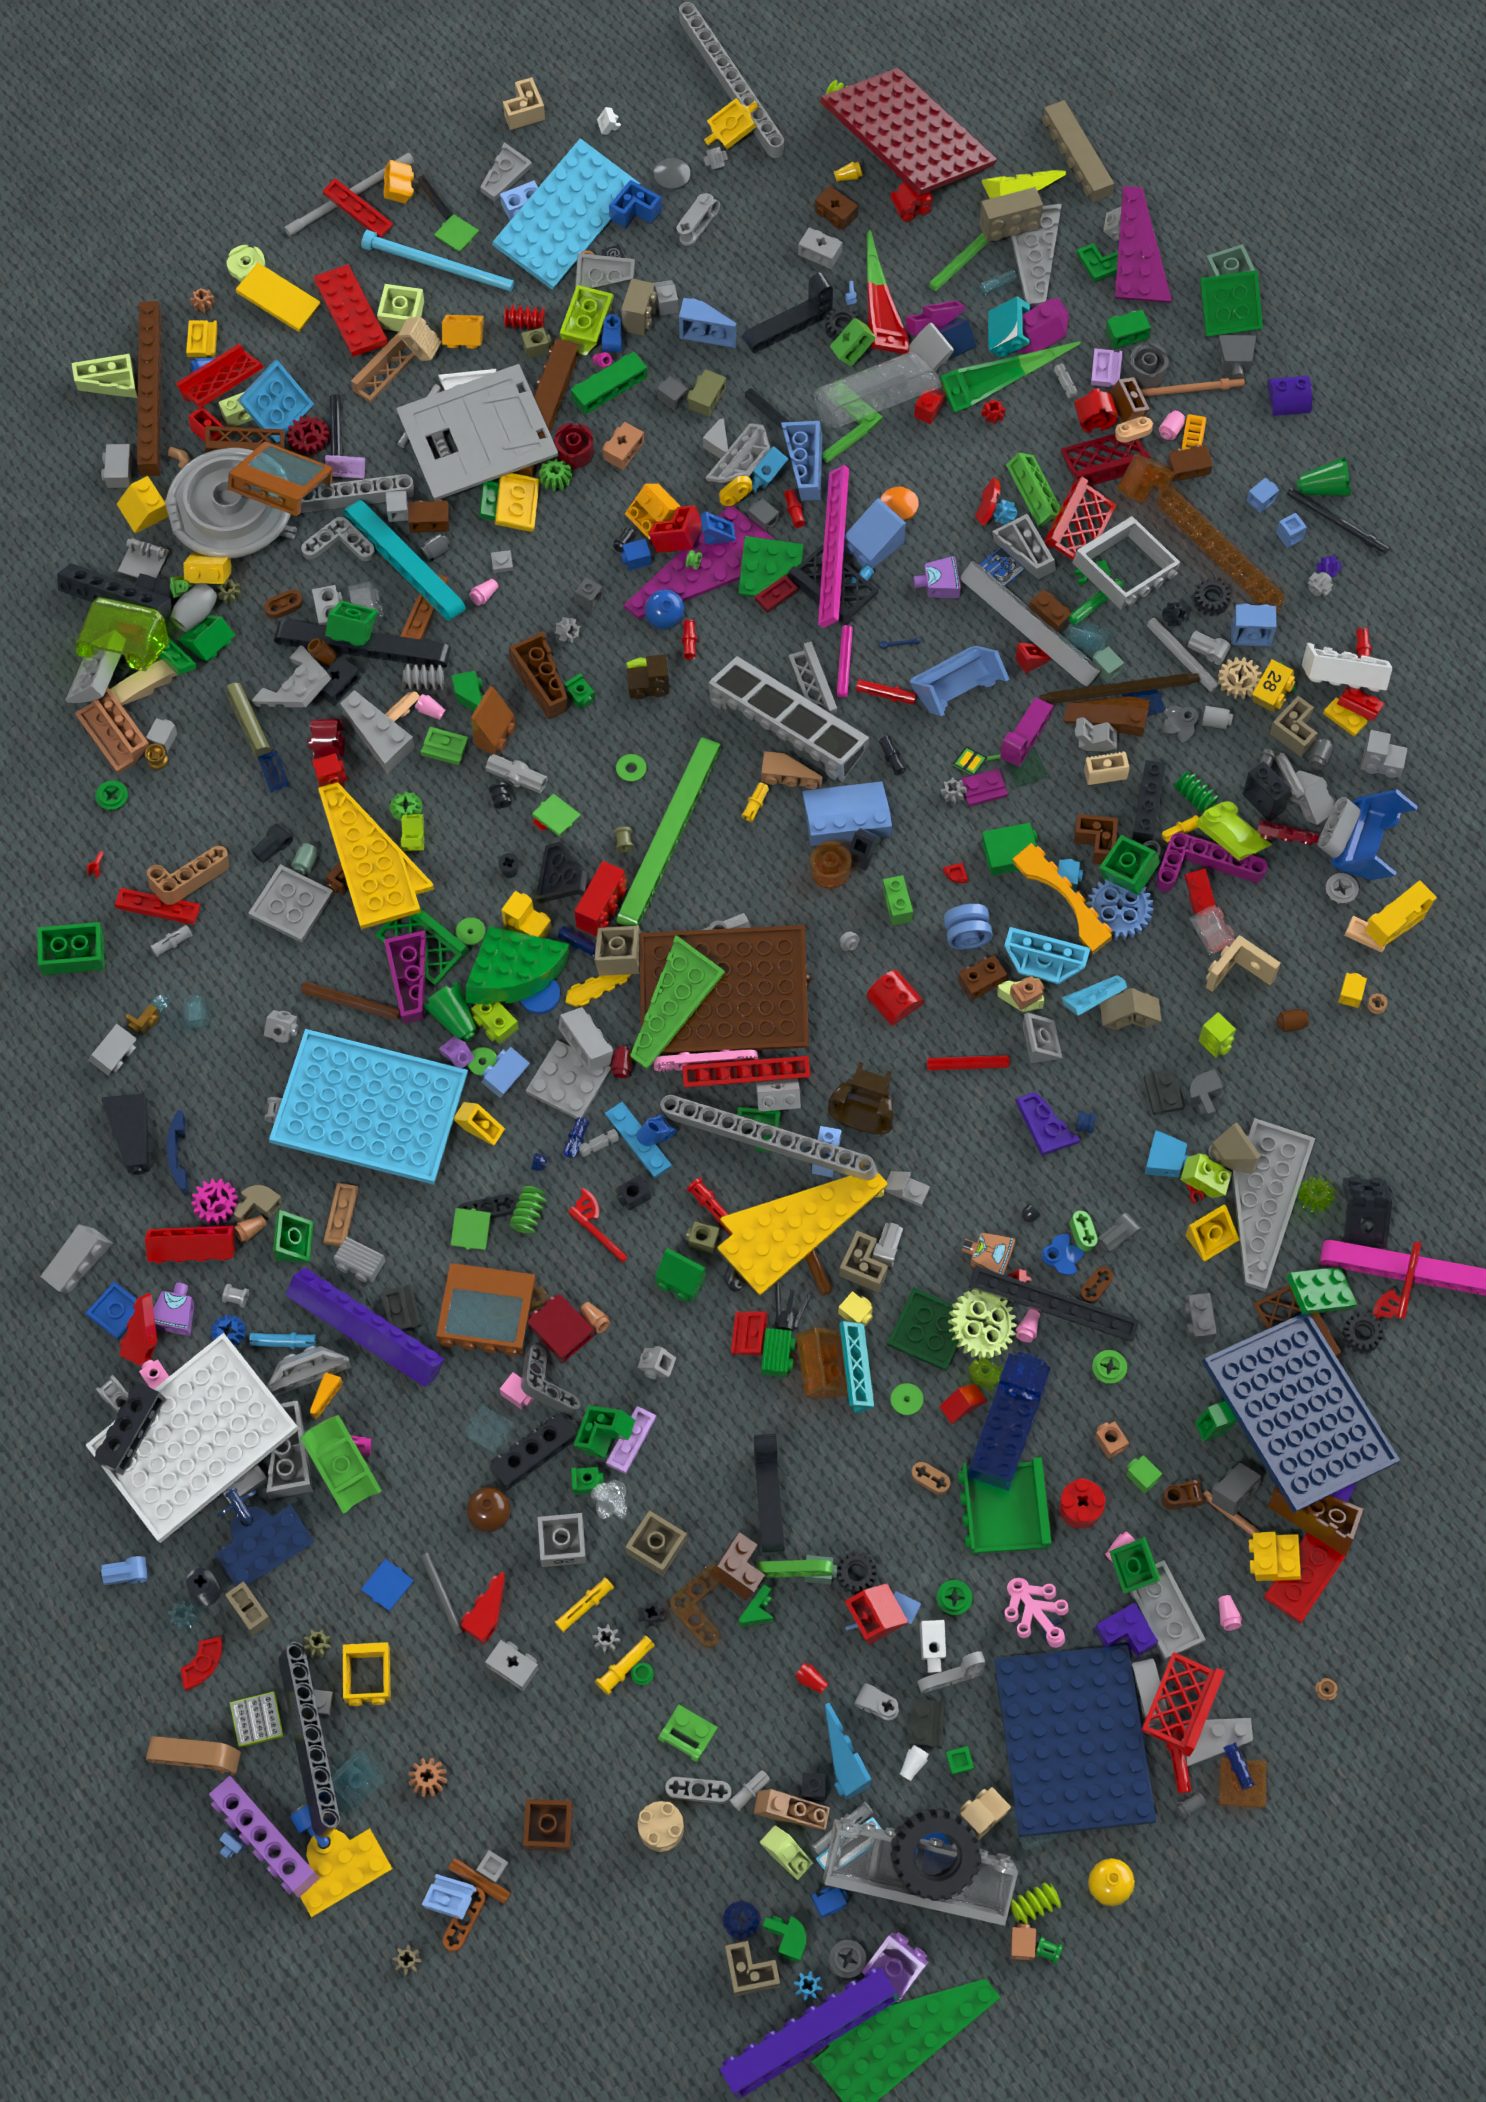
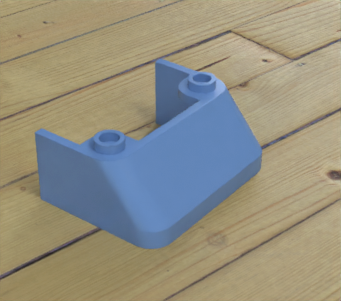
M973 646L915 676L910 680V684L929 713L943 716L945 715V707L948 706L947 702L977 685L990 687L998 679L1003 681L1010 679L998 651Z

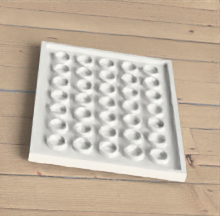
M224 1333L154 1389L160 1392L166 1400L123 1476L102 1466L160 1543L299 1430V1427ZM142 1405L137 1407L136 1412L142 1409ZM114 1422L86 1444L94 1457L97 1448L102 1445L106 1438L107 1430ZM132 1424L128 1425L125 1431H128ZM121 1443L115 1446L114 1451L119 1449Z

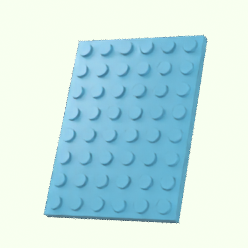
M305 1029L269 1138V1143L434 1185L468 1070Z

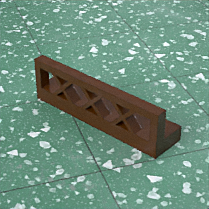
M205 427V453L226 448H244L254 451L263 442H268L284 449V429ZM210 432L219 433L222 438L218 441H209ZM232 433H237L242 438L238 442H232L228 437ZM252 434H257L261 440L257 443H252L248 437ZM271 435H280V444L271 443L268 438Z

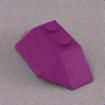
M1059 298L1047 300L1022 315L1023 336L1029 339V344L1014 352L1028 354L1041 351L1066 336L1069 313Z

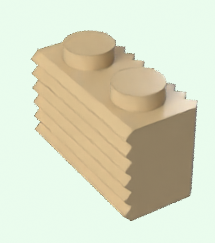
M407 318L398 336L420 361L432 360L441 344L437 334L430 330L423 318Z
M1123 751L1118 754L1115 752V754L1111 753L1110 755L1103 754V756L1099 755L1098 757L1096 755L1095 757H1087L1084 767L1087 785L1127 779L1129 764L1126 753Z

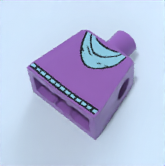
M955 556L926 563L924 565V575L913 576L914 588L926 587L927 597L960 598L961 588Z
M176 1283L173 1293L161 1292L153 1308L156 1329L190 1336L194 1301L192 1297L186 1296L187 1285Z

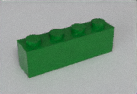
M635 352L624 355L619 361L606 366L604 370L591 375L584 382L576 384L571 389L572 401L586 415L648 378L647 366Z

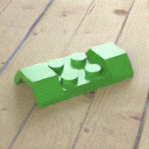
M339 1415L324 1420L307 1430L300 1437L343 1514L365 1498L382 1491Z

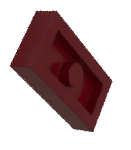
M784 575L757 594L755 601L766 613H769L797 593L798 587Z

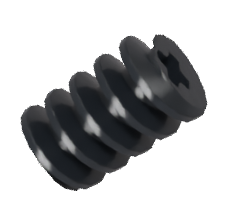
M197 1568L187 1576L186 1586L198 1604L208 1606L218 1600L221 1592L220 1586L212 1572L208 1569Z

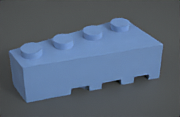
M820 421L781 423L801 501L821 500L822 429Z

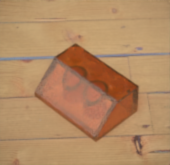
M813 1327L797 1334V1347L805 1397L825 1399L848 1396L841 1332Z

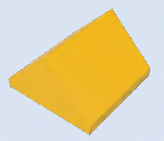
M1226 1205L1220 1206L1190 1224L1185 1235L1204 1262L1239 1241Z

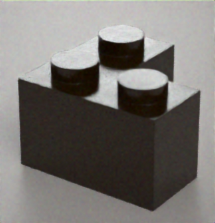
M666 654L646 656V666L626 668L630 698L640 700L648 696L663 697L669 694Z

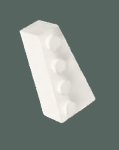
M1307 643L1302 667L1311 681L1319 683L1322 680L1329 681V683L1338 686L1341 683L1348 684L1350 687L1357 689L1367 687L1369 690L1376 692L1387 690L1392 672V666L1389 661L1361 656V659H1359L1355 654L1345 651L1341 655L1328 647L1319 650L1315 649L1314 644Z

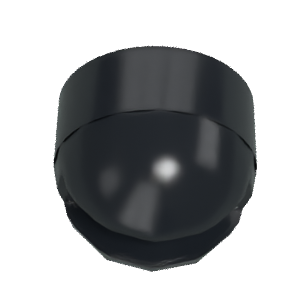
M1027 1204L1022 1211V1217L1027 1222H1034L1041 1215L1030 1204Z

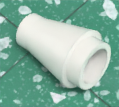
M913 1745L911 1750L908 1749L899 1774L911 1781L926 1764L929 1754Z

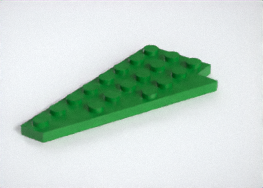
M983 1979L889 2006L828 2044L829 2047L811 2063L842 2102H878L1001 1997L990 1983Z

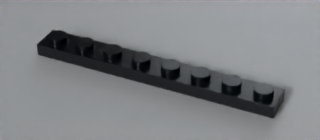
M979 1266L974 1267L969 1288L1130 1342L1134 1341L1139 1320Z

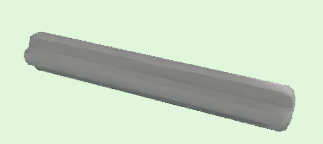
M1280 753L1279 756H1276L1275 760L1292 794L1299 798L1300 795H1304V789L1288 758L1284 753Z

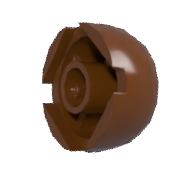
M485 1487L477 1490L471 1495L467 1503L469 1522L477 1530L486 1532L500 1530L507 1524L510 1517L511 1507L508 1498L502 1491L496 1488Z

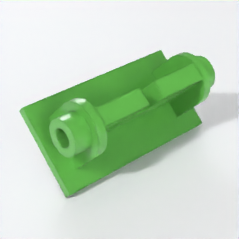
M184 575L170 578V590L174 598L182 596L189 588L198 584L188 583L184 580Z

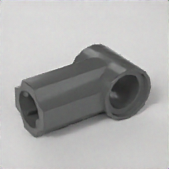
M1127 1212L1120 1216L1110 1229L1098 1237V1242L1104 1251L1110 1254L1126 1240L1130 1241L1132 1236H1136L1142 1228Z

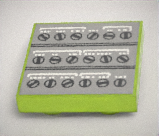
M275 1692L230 1702L239 1748L284 1737Z

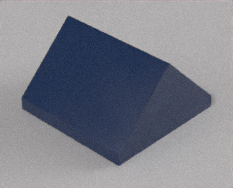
M955 318L938 329L954 349L948 360L976 348L968 320Z

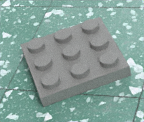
M280 864L248 914L249 917L303 943L334 895V892Z
M556 1040L526 1089V1094L581 1121L610 1074L611 1067L605 1066L588 1073L573 1049Z

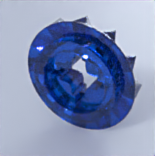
M742 1900L733 1902L726 1908L723 1915V1925L727 1933L732 1937L738 1939L748 1938L759 1927V1913L752 1903ZM741 1910H743L745 1918L752 1919V1921H745L742 1929H740L738 1921L731 1919L739 1917Z

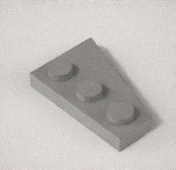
M504 142L502 151L497 155L494 166L489 170L480 187L481 192L495 202L501 193L506 192L532 168V162Z
M578 253L575 289L577 285L595 288L633 279L635 259Z

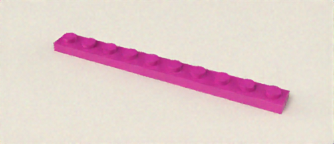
M845 465L829 472L818 625L822 628L839 621L849 468Z

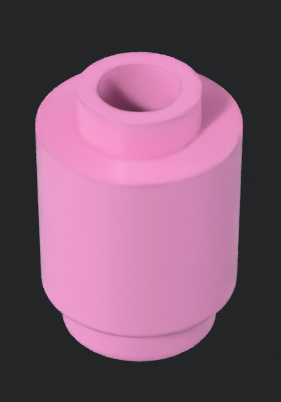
M1172 411V413L1167 415L1159 427L1162 438L1166 440H1174L1185 424V417L1182 413Z

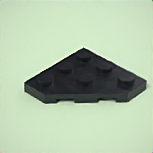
M562 842L545 846L535 900L539 903L585 892L588 873L569 848Z

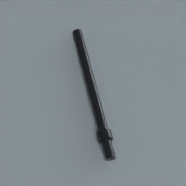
M1290 488L1288 490V496L1361 539L1368 547H1374L1384 554H1387L1390 548L1378 541V538L1374 535L1366 534L1294 489Z

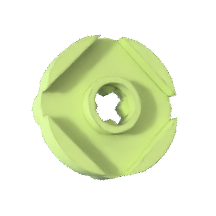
M248 245L238 246L229 253L227 260L228 271L234 278L242 282L257 262L265 266L264 255L257 247L251 248ZM245 260L246 262H250L248 265H243V261Z

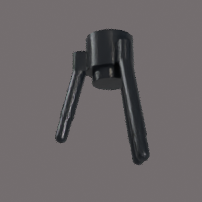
M779 1282L775 1283V1324H778L777 1329L793 1332L794 1328H798L799 1321L811 1298L810 1293L807 1294L795 1318V1313L791 1312L795 1290L793 1288L790 1290L787 1309L782 1311L781 1314Z

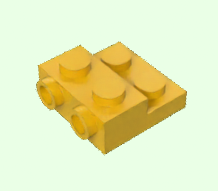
M1253 1533V1539H1249V1551L1254 1553V1560H1250L1251 1574L1255 1573L1256 1581L1301 1579L1298 1534Z

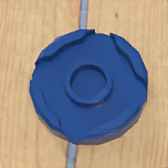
M553 979L543 991L520 1000L522 1007L530 1013L546 1014L551 1012L559 1003L560 988Z

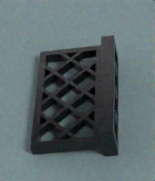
M823 545L815 550L798 567L793 566L788 570L789 579L818 605L820 604L821 585L817 583V578H821L822 573H817V567L822 566L823 561L817 562V557L823 553ZM844 562L842 564V596H840L842 603L840 602L839 622L843 625H848L851 622V617L879 593L876 587ZM806 567H814V574H805L802 570ZM845 577H854L856 584H845ZM867 588L871 591L868 595L859 596V589ZM845 589H856V596H845ZM845 601H856V605L850 610L845 606Z

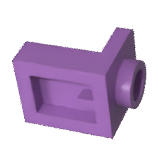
M455 1036L439 1048L442 1055L451 1060L457 1068L462 1069L474 1059L465 1042Z

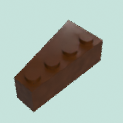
M544 631L510 646L508 661L547 718L551 719L566 712L567 696L561 679L558 676L555 662H553Z
M1276 1485L1267 1506L1344 1556L1347 1555L1363 1512V1509L1329 1496L1293 1514Z

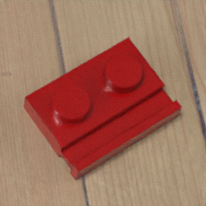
M1350 686L1346 688L1337 702L1338 705L1371 721H1374L1384 706V703L1378 698L1369 696L1361 692L1360 689Z
M735 1312L731 1353L733 1355L763 1356L768 1318L766 1312Z

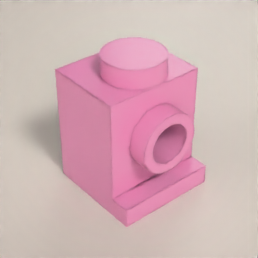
M158 1359L154 1362L153 1360L145 1362L142 1365V1370L139 1371L148 1387L155 1389L169 1377ZM158 1372L156 1376H150L153 1373Z

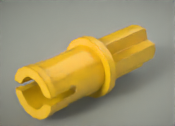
M761 782L758 783L752 797L748 798V804L741 815L743 819L746 816L745 820L753 822L759 808L763 806L762 802L769 790L768 785Z
M1195 815L1182 823L1180 821L1177 822L1175 826L1161 833L1163 840L1168 843L1175 833L1187 834L1199 828L1196 826L1199 817Z

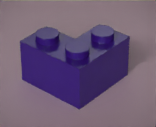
M1135 1603L1096 1624L1094 1629L1101 1643L1106 1648L1125 1639L1136 1658L1154 1649L1158 1643L1156 1636Z

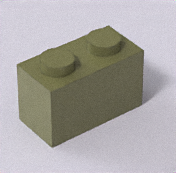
M705 369L702 376L699 375L697 377L695 388L688 393L689 409L710 417L726 389V377Z

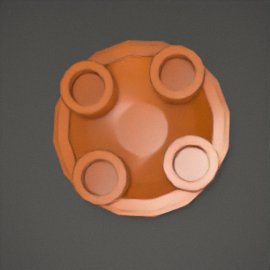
M904 487L888 489L880 499L902 520H911L919 506L915 493Z

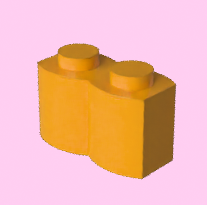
M389 160L384 170L385 199L406 204L408 199L412 198L414 189L411 187V183L414 178V172H412L411 165Z

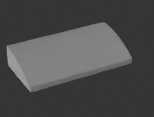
M116 630L89 644L66 697L68 703L89 702L104 696L127 642Z

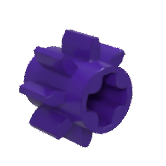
M1336 556L1321 557V562H1316L1318 573L1325 572L1330 577H1336L1337 571H1341V561H1336Z

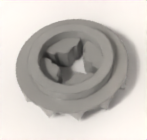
M1335 874L1326 883V894H1328L1330 900L1336 901L1337 904L1346 903L1347 905L1352 900H1355L1359 892L1357 881L1348 874ZM1339 883L1340 886L1342 885V888H1347L1344 894L1341 891H1337Z

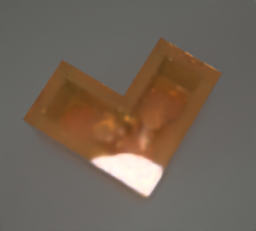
M1135 453L1117 489L1127 497L1143 503L1152 486L1167 490L1175 473L1164 464Z

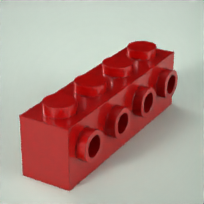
M234 1227L148 1229L145 1236L147 1262H185L187 1260L203 1262L208 1259L229 1260L234 1257L235 1253Z

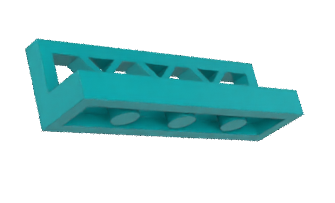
M843 1321L839 1324L849 1406L854 1408V1413H862L874 1407L864 1324Z

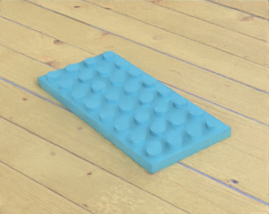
M579 139L495 238L492 245L553 290L577 262L578 253L586 251L611 221L609 217L610 203L630 180L639 185L640 183L582 139Z

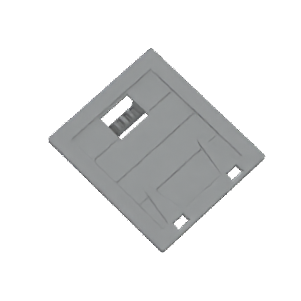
M519 364L397 408V413L434 500L447 497L558 456L556 446ZM523 385L526 392L519 393L517 387ZM448 429L458 449V452L451 454L443 431ZM543 431L546 438L539 439L537 433ZM432 436L440 456L439 459H434L426 437Z

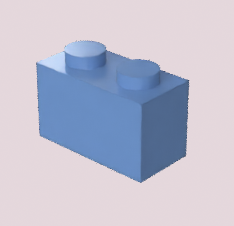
M511 1047L507 1052L502 1050L495 1058L498 1061L495 1066L489 1065L482 1073L484 1079L481 1083L500 1098L530 1064Z

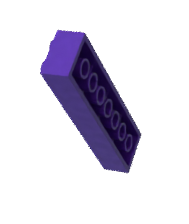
M871 1969L864 1975L865 1978L858 1983L856 1980L850 1982L844 1987L845 1991L839 1995L836 1993L829 1995L824 1999L825 2003L818 2008L816 2005L804 2011L805 2016L798 2020L796 2018L789 2020L783 2025L784 2029L777 2033L775 2030L763 2037L764 2041L756 2045L753 2043L744 2048V2053L739 2057L732 2056L722 2063L724 2066L719 2069L733 2094L740 2100L899 2001L900 1999L883 1969Z

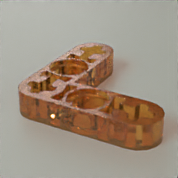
M716 1564L707 1566L674 1594L670 1600L672 1612L700 1644L706 1648H713L718 1644L719 1632L697 1608L696 1604L721 1584L718 1580L712 1578L708 1581L710 1587L707 1588L705 1582L701 1580L702 1577H704L705 1581L710 1577L709 1572ZM699 1584L704 1590L702 1594L694 1595L691 1593V1587ZM687 1591L688 1596L693 1601L690 1602L688 1598L684 1602L685 1608H675L676 1600L678 1599L679 1601H682L683 1599H685L686 1595L684 1594V1592ZM690 1616H699L701 1623L698 1626H691L688 1623ZM705 1624H707L705 1631L708 1634L714 1633L713 1642L710 1640L704 1641L705 1634L702 1631L699 1634L697 1633Z

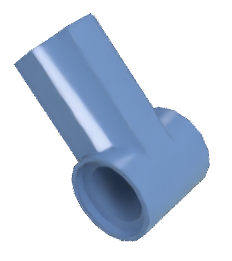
M142 1556L130 1557L125 1562L102 1565L101 1572L104 1585L123 1582L136 1584L138 1581L142 1583L148 1580L146 1558Z

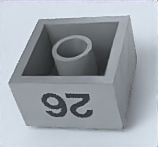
M582 1513L538 1517L542 1567L586 1563Z

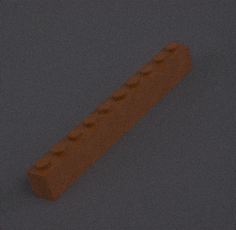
M158 301L139 302L137 466L141 477L160 476L162 313Z

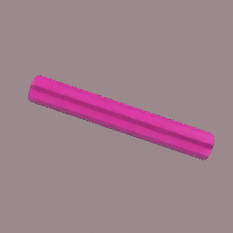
M844 625L841 634L837 696L843 698L848 696L853 631L850 625Z

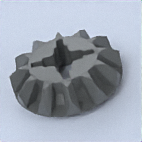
M843 1940L833 1946L829 1955V1963L832 1971L839 1977L850 1979L858 1976L865 1968L866 1954L862 1946L857 1942ZM852 1950L851 1959L854 1960V1962H856L857 1964L849 1963L845 1968H843L844 1960L838 1955L847 1956V1954L850 1953V1951Z

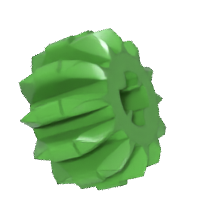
M556 458L552 462L548 459L547 464L542 463L541 470L539 471L540 483L545 485L547 490L552 487L554 492L557 490L556 488L563 491L564 486L569 487L570 480L572 479L571 467L566 465L564 460L558 462Z

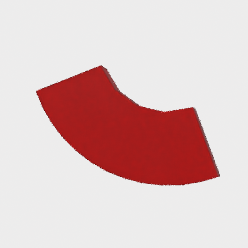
M994 477L982 491V502L975 514L979 523L984 526L988 523L997 506L996 496L1000 495V482Z
M221 1636L199 1641V1650L195 1659L188 1665L180 1668L185 1691L201 1685L217 1668L222 1655L223 1643Z

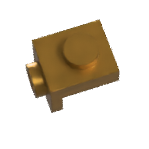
M150 1004L138 1020L129 1014L125 1018L130 1030L135 1033L141 1032L145 1035L151 1027L153 1028L157 1025L160 1015L157 1008Z

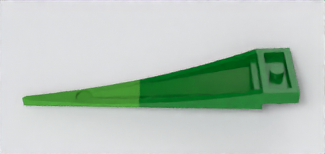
M1078 341L1020 356L960 368L941 375L939 379L952 412L955 413L976 404L1080 345L1081 342Z

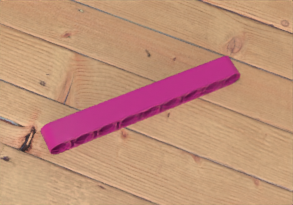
M1325 1240L1322 1243L1320 1264L1323 1266L1329 1264V1267H1341L1344 1270H1349L1350 1268V1271L1366 1274L1371 1272L1372 1275L1387 1278L1393 1276V1279L1405 1281L1411 1255L1334 1240ZM1418 1256L1419 1259L1413 1278L1414 1283L1430 1286L1436 1284V1287L1456 1290L1457 1288V1291L1473 1294L1478 1292L1479 1295L1486 1296V1269Z

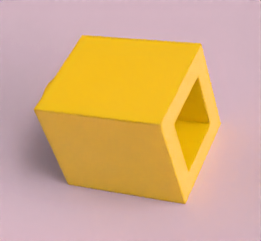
M1346 973L1338 1003L1358 1008L1362 1000L1367 978L1357 973Z

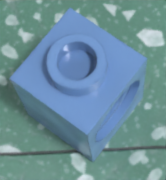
M1264 478L1249 491L1247 502L1261 513L1277 500L1279 489L1275 483Z
M1294 513L1279 521L1276 534L1286 548L1304 539L1307 527L1299 516Z

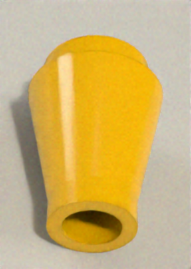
M852 161L834 171L836 181L858 180V177L862 176L859 162L854 163Z

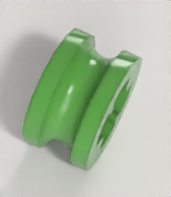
M691 550L687 556L686 567L690 568L692 566L693 569L697 570L701 563L702 553H695L694 550Z

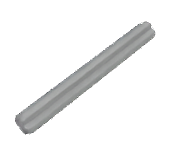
M1156 618L1149 620L1147 627L1192 674L1198 673L1199 681L1210 692L1216 690L1219 685L1218 682Z

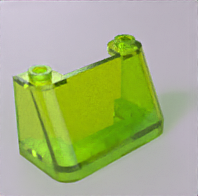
M98 597L90 606L75 643V650L77 656L90 658L94 654V648L126 656V660L131 668L146 672L168 645L169 638L164 618L157 610Z

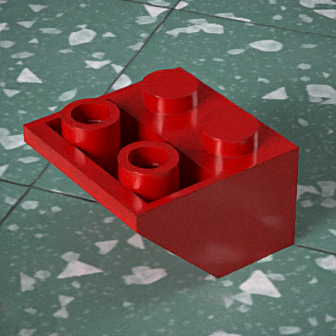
M888 1584L863 1590L845 1601L869 1645L909 1623Z

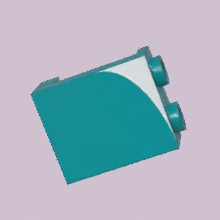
M1015 297L988 311V342L990 352L999 357H1005L1029 344V339L1023 336L1022 314L1030 311L1029 303L1019 297Z

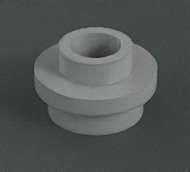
M846 932L840 938V946L844 951L854 950L858 946L860 938L856 933Z

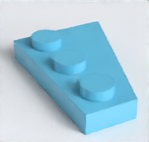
M1116 975L1062 997V1002L1065 1007L1079 1016L1108 998L1119 994L1127 988V985L1123 978Z

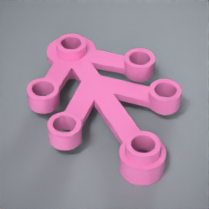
M1023 1578L1012 1579L1007 1585L1011 1601L1009 1607L1005 1609L1006 1620L1015 1622L1018 1619V1606L1020 1600H1022L1025 1604L1022 1622L1017 1626L1018 1635L1021 1638L1030 1636V1625L1032 1616H1034L1047 1632V1643L1055 1648L1062 1646L1065 1642L1063 1630L1054 1627L1042 1611L1065 1615L1069 1610L1068 1603L1065 1600H1058L1055 1603L1033 1600L1030 1596L1038 1595L1044 1596L1046 1599H1053L1056 1596V1589L1052 1584L1039 1587L1029 1585ZM1047 1590L1053 1591L1052 1593H1046ZM1059 1606H1065L1064 1609H1058ZM1011 1612L1015 1613V1615L1009 1616L1008 1614ZM1023 1628L1028 1629L1026 1632L1020 1631Z

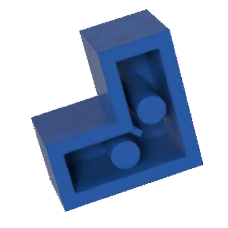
M632 180L625 185L609 205V217L624 228L635 215L652 223L662 211L661 197Z

